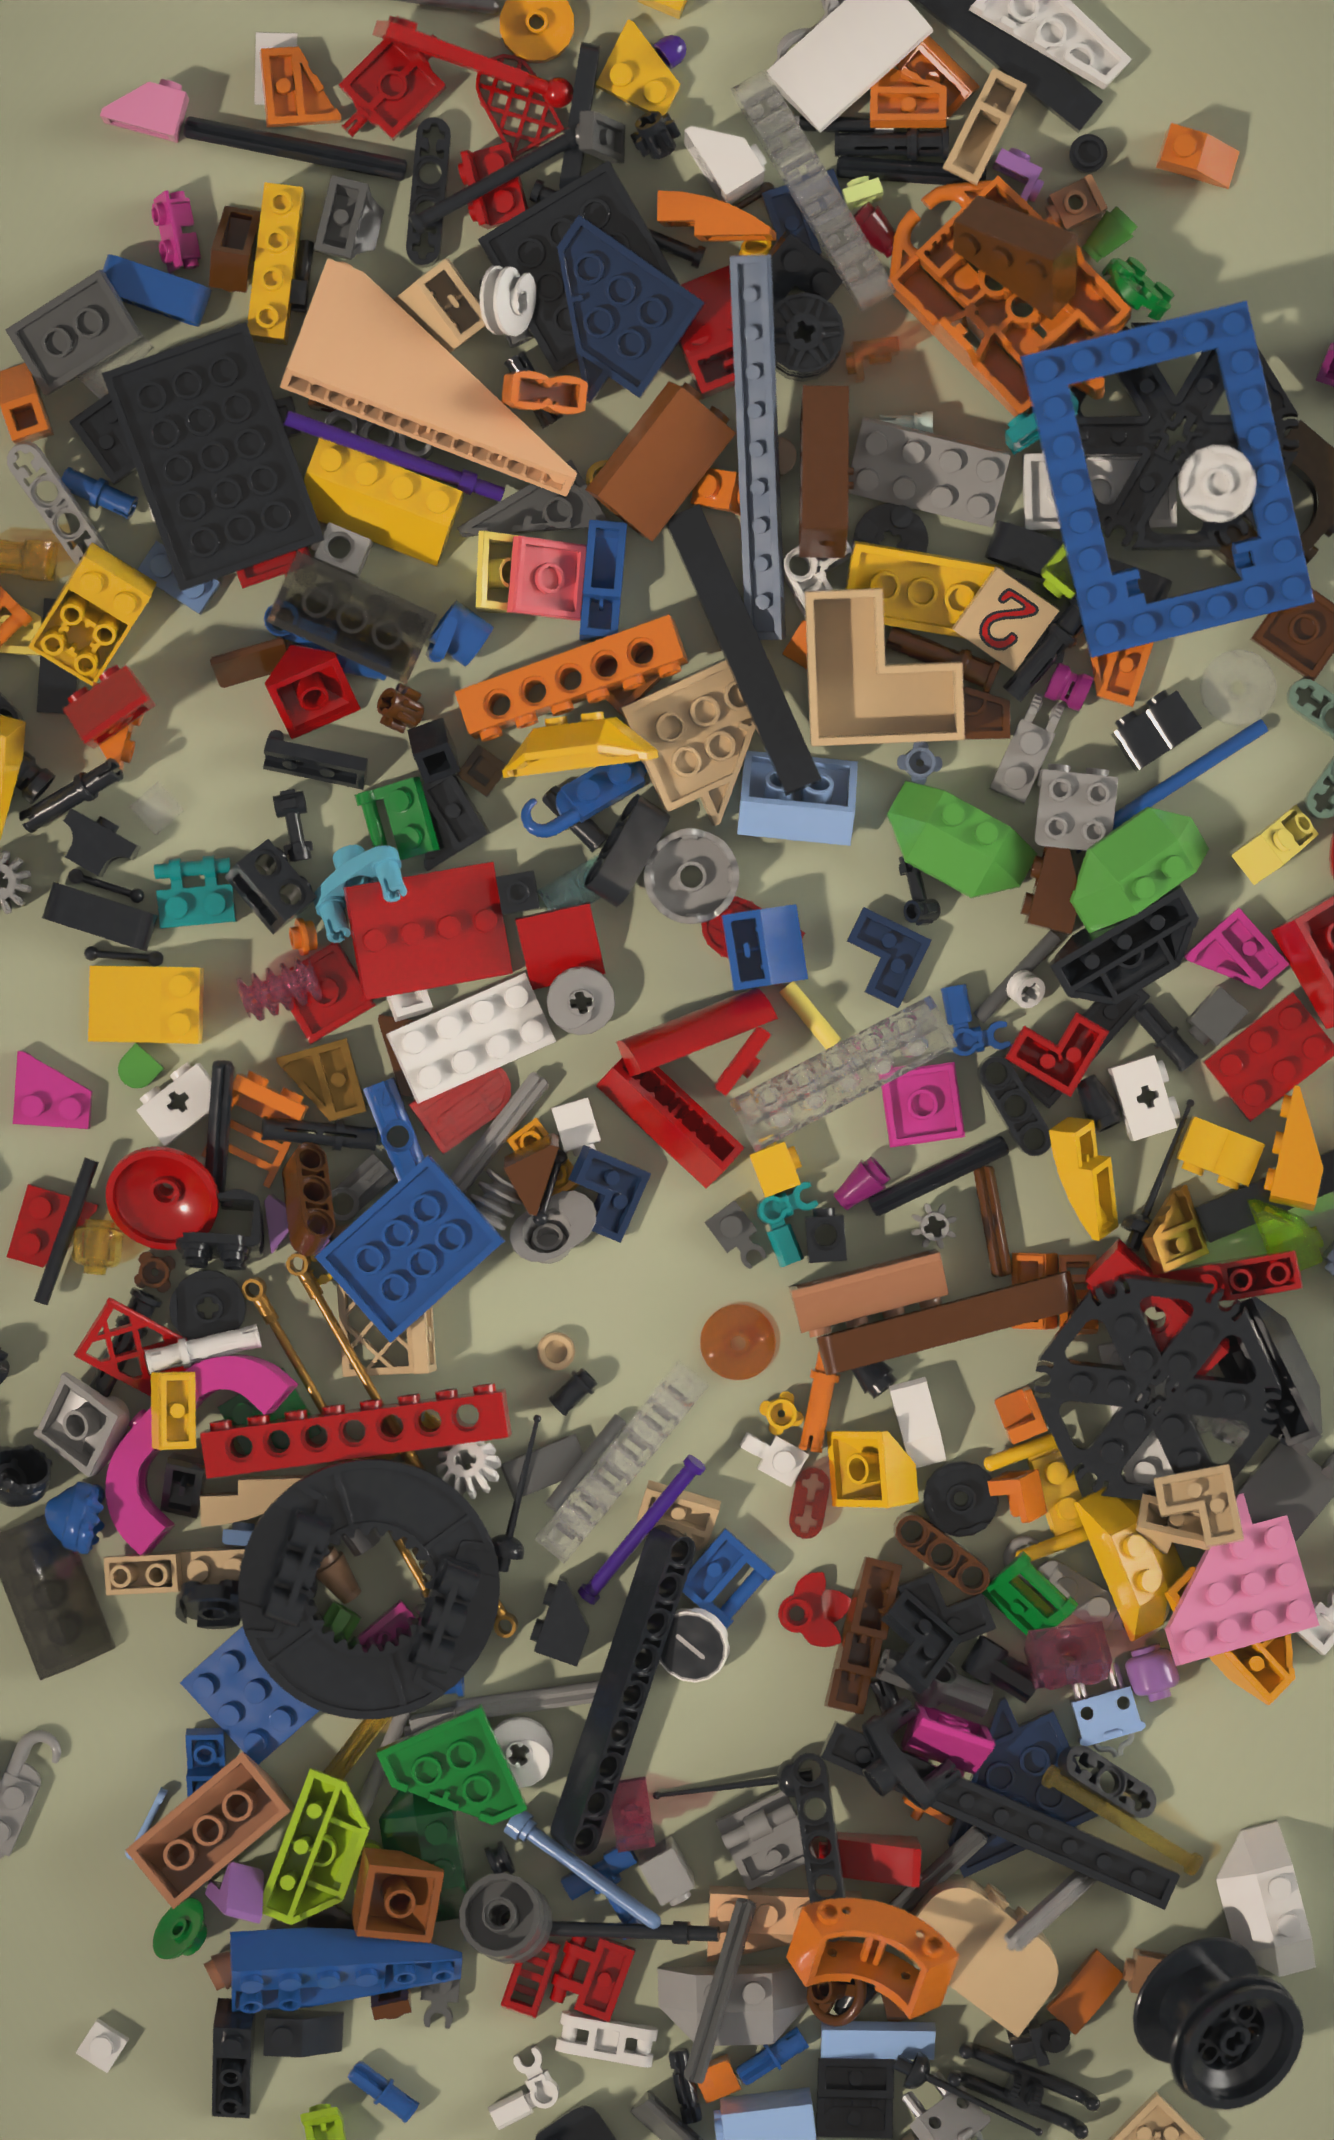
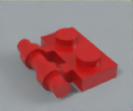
M571 1937V1939L566 1940L562 1951L565 1952L561 1967L559 1971L554 1972L551 1984L554 1986L549 1999L563 2003L567 1991L578 1994L574 2010L610 2022L635 1954V1948L609 1938H599L595 1949H592L585 1945L587 1937ZM579 1959L590 1963L583 1981L573 1977Z

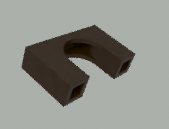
M1300 420L1299 428L1291 429L1285 436L1288 440H1299V448L1295 450L1283 448L1282 450L1286 452L1298 451V455L1290 470L1303 480L1312 496V517L1307 528L1300 535L1307 565L1319 551L1315 543L1320 537L1325 534L1330 538L1334 533V447ZM1248 524V535L1245 537L1237 527H1231L1227 530V535L1231 540V545L1228 547L1222 544L1219 534H1215L1216 541L1221 546V550H1210L1236 573L1232 556V542L1258 536V533L1255 530L1253 531ZM1249 551V558H1250L1251 564L1253 565L1252 559H1251V554H1250V551Z

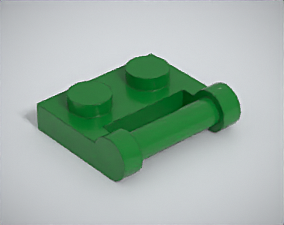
M419 776L354 795L357 806L362 807L373 848L383 845L388 846L376 801L384 800L401 861L440 850Z
M1022 1551L1011 1563L990 1579L987 1589L982 1594L1035 1643L1064 1621L1077 1608L1078 1603L1071 1596L1066 1597L1030 1563L1032 1558ZM1021 1574L1055 1609L1053 1610L1017 1575Z

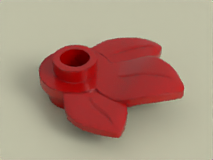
M823 1572L806 1574L797 1582L794 1594L781 1602L778 1609V1618L785 1629L794 1633L801 1632L811 1645L817 1647L835 1646L841 1643V1636L834 1622L840 1620L848 1612L851 1598L840 1591L826 1589V1578ZM795 1606H799L804 1610L803 1618L798 1621L790 1617V1610Z

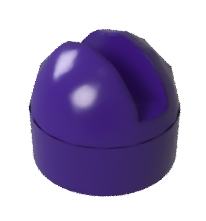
M665 36L654 44L657 54L670 69L681 63L686 55V44L679 36Z

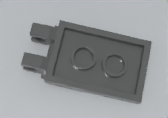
M1321 1434L1290 1447L1280 1443L1279 1440L1235 1492V1495L1244 1493L1252 1524L1287 1515L1296 1542L1334 1497V1451L1321 1466L1306 1455L1321 1439Z

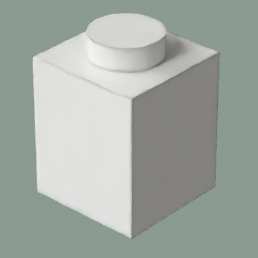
M588 1097L551 1108L564 1152L573 1150L574 1157L579 1156L583 1145L596 1150L594 1143L600 1142L601 1137Z

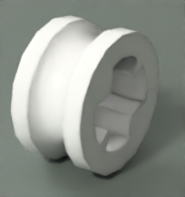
M1020 970L1009 979L1006 991L1008 996L1020 1007L1032 1008L1042 1000L1045 994V984L1031 971ZM1026 986L1029 987L1026 992L1023 991Z

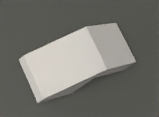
M926 1377L889 1386L905 1452L914 1461L916 1468L946 1461L943 1441Z

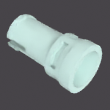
M933 411L921 412V414L914 412V415H880L881 421L933 433Z

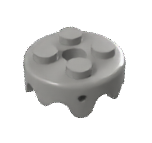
M696 828L681 829L667 835L656 844L645 865L644 882L646 892L658 911L671 920L686 924L707 922L719 916L734 899L739 884V867L733 852L721 838ZM696 866L701 870L703 879L700 885L694 888L683 885L680 874L685 867Z

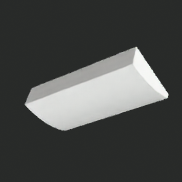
M845 0L766 71L771 85L821 133L933 32V29L909 0Z

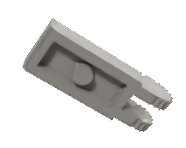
M1037 692L1028 707L1024 719H1020L989 788L1023 804L1026 802L1056 735L1053 732L1065 708V705L1059 702L1053 706L1045 729L1032 724L1036 713L1039 712L1043 704L1042 699L1044 696Z

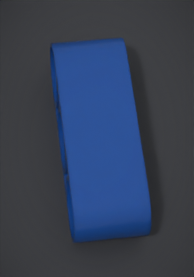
M107 255L103 270L122 302L200 327L212 292L210 288L116 255Z

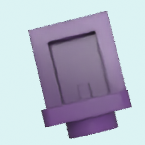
M1001 148L992 169L1026 185L1021 197L1025 201L1028 199L1035 202L1044 184V181L1038 179L1043 168L1029 162L1031 157L1019 149L1010 148L1007 151Z

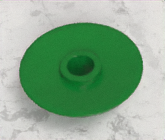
M187 1898L176 1908L172 1909L171 1907L161 1918L153 1937V1950L157 1957L161 1959H175L181 1955L190 1956L201 1948L207 1937L208 1929L204 1923V1909L199 1900Z

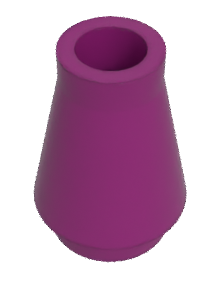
M869 1157L866 1161L860 1160L833 1195L840 1205L848 1211L854 1205L886 1189L884 1184L890 1180V1177L877 1160Z

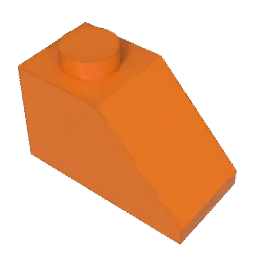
M1171 123L1166 131L1156 168L1229 189L1240 151L1208 133Z

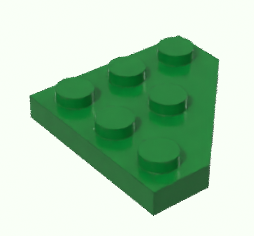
M482 1704L376 1750L378 1759L391 1787L405 1793L408 1791L428 1799L429 1802L456 1812L457 1810L491 1825L528 1809Z

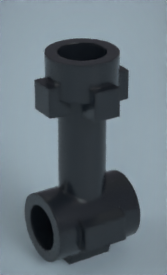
M295 789L280 791V795L273 796V802L277 818L285 817L290 844L283 846L286 856L288 855L289 862L311 859V851H313L312 841H305L300 814L307 813L303 790L296 792Z
M903 856L899 857L900 864L898 867L900 876H907L912 898L904 906V916L908 922L916 923L917 926L932 924L940 916V904L933 898L927 899L921 874L922 871L906 863Z

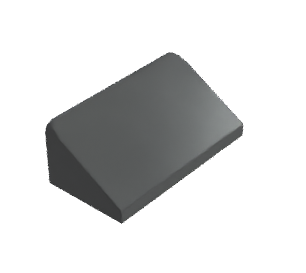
M647 2091L631 2109V2113L660 2140H703L651 2091Z

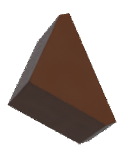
M551 1133L504 1158V1170L530 1215L537 1216L559 1148L558 1134Z

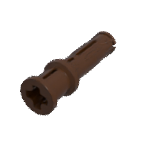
M892 627L885 645L888 649L901 652L924 663L962 662L963 680L983 687V692L986 693L990 692L1001 665L999 661L991 663L972 655V651L969 649H961L960 652L900 627Z

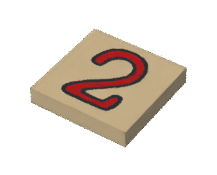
M996 565L952 629L1016 672L1057 615L1059 609Z

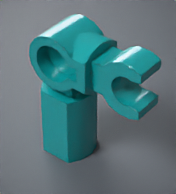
M802 1182L800 1185L795 1186L789 1195L783 1191L767 1198L764 1197L757 1204L756 1213L758 1218L763 1223L768 1224L771 1230L767 1232L780 1268L804 1259L791 1223L786 1224L784 1219L793 1216V1210L795 1209L808 1211L819 1205L817 1200L804 1203L800 1199L801 1191L811 1187L810 1182Z

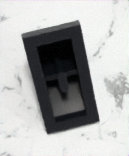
M172 1453L168 1457L160 1506L161 1511L197 1519L200 1509V1496L203 1494L206 1482L204 1459Z

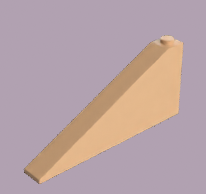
M327 258L280 388L567 497L577 475L573 468L363 271L353 268V266L346 262Z

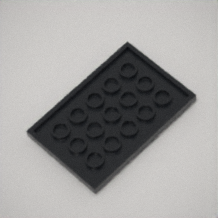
M246 322L101 373L181 592L325 540Z

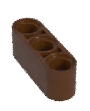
M306 1142L298 1145L284 1166L282 1179L291 1246L299 1254L309 1257L318 1254L335 1230V1218L326 1153L317 1144Z
M908 1511L897 1517L894 1523V1533L898 1542L904 1548L969 1595H977L987 1589L990 1583V1574L985 1564L979 1558L938 1529L922 1515ZM906 1522H919L922 1526L920 1536L913 1540L904 1538L901 1535V1528ZM941 1543L949 1545L952 1549L951 1557L942 1563L934 1561L931 1557L933 1548ZM971 1566L978 1567L982 1571L981 1580L975 1585H967L962 1582L963 1571Z

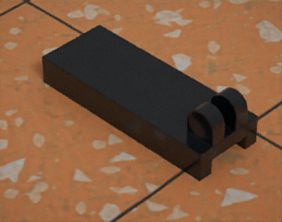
M273 730L269 733L264 748L265 761L263 769L364 790L368 758L286 742L280 730Z

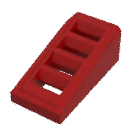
M548 1941L541 1951L550 1954L548 1961L535 1956L525 1961L545 1968L543 1975L523 1969V1963L514 1964L500 2007L536 2019L561 1947L560 1944ZM518 1976L540 1983L538 1990L516 1983ZM513 1991L535 1998L533 2005L511 1998Z

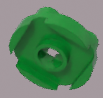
M1129 257L1126 261L1119 258L1111 259L1102 270V276H1111L1107 283L1128 305L1137 311L1143 305L1152 310L1147 317L1161 320L1171 308L1170 301L1174 297L1173 292L1161 282L1154 283L1145 275L1147 269L1135 258Z

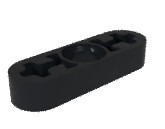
M1070 1746L1060 1753L1058 1769L1061 1775L1122 1815L1131 1819L1146 1818L1155 1810L1156 1796L1148 1785L1086 1746ZM1080 1756L1079 1763L1086 1768L1093 1769L1091 1772L1084 1769L1075 1770L1076 1764L1072 1761V1758ZM1105 1771L1111 1773L1114 1778V1788L1109 1793L1104 1792L1100 1786V1777ZM1124 1792L1129 1795L1139 1794L1138 1800L1142 1803L1141 1808H1134L1136 1802L1128 1796L1121 1795Z

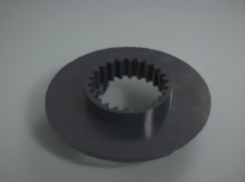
M357 1459L329 1465L310 1473L286 1489L268 1507L252 1531L243 1554L238 1580V1601L244 1631L252 1651L269 1676L287 1693L314 1709L343 1718L361 1720L389 1718L415 1711L442 1697L444 1693L455 1686L467 1674L484 1649L494 1626L500 1596V1575L494 1545L485 1525L470 1503L455 1488L436 1475L411 1464L386 1459ZM376 1528L379 1536H384L390 1530L393 1540L397 1541L402 1538L407 1549L413 1548L412 1552L415 1558L421 1560L419 1566L422 1572L425 1573L422 1576V1582L428 1588L422 1590L420 1594L425 1604L416 1605L415 1608L419 1617H409L407 1619L409 1625L407 1630L400 1627L396 1628L395 1638L392 1639L387 1634H384L381 1643L376 1644L372 1637H368L365 1645H361L358 1637L354 1636L348 1643L343 1632L334 1636L335 1633L330 1624L324 1625L325 1622L321 1613H316L318 1609L315 1601L312 1600L315 1597L312 1586L316 1581L317 1569L320 1568L324 1555L328 1556L329 1554L327 1545L330 1542L337 1546L340 1545L342 1534L352 1539L355 1536L356 1529H361L364 1535H369L371 1529Z

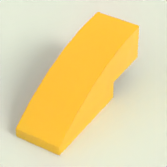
M1067 1117L1049 1129L1053 1157L1067 1197L1079 1220L1091 1238L1100 1241L1119 1227L1111 1157L1098 1155L1094 1120Z

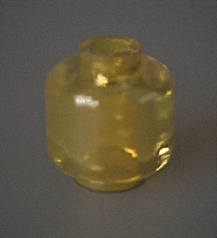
M85 1219V1224L79 1225L75 1229L72 1251L73 1261L84 1266L83 1273L106 1275L107 1268L117 1267L121 1262L122 1231L115 1228L114 1221Z

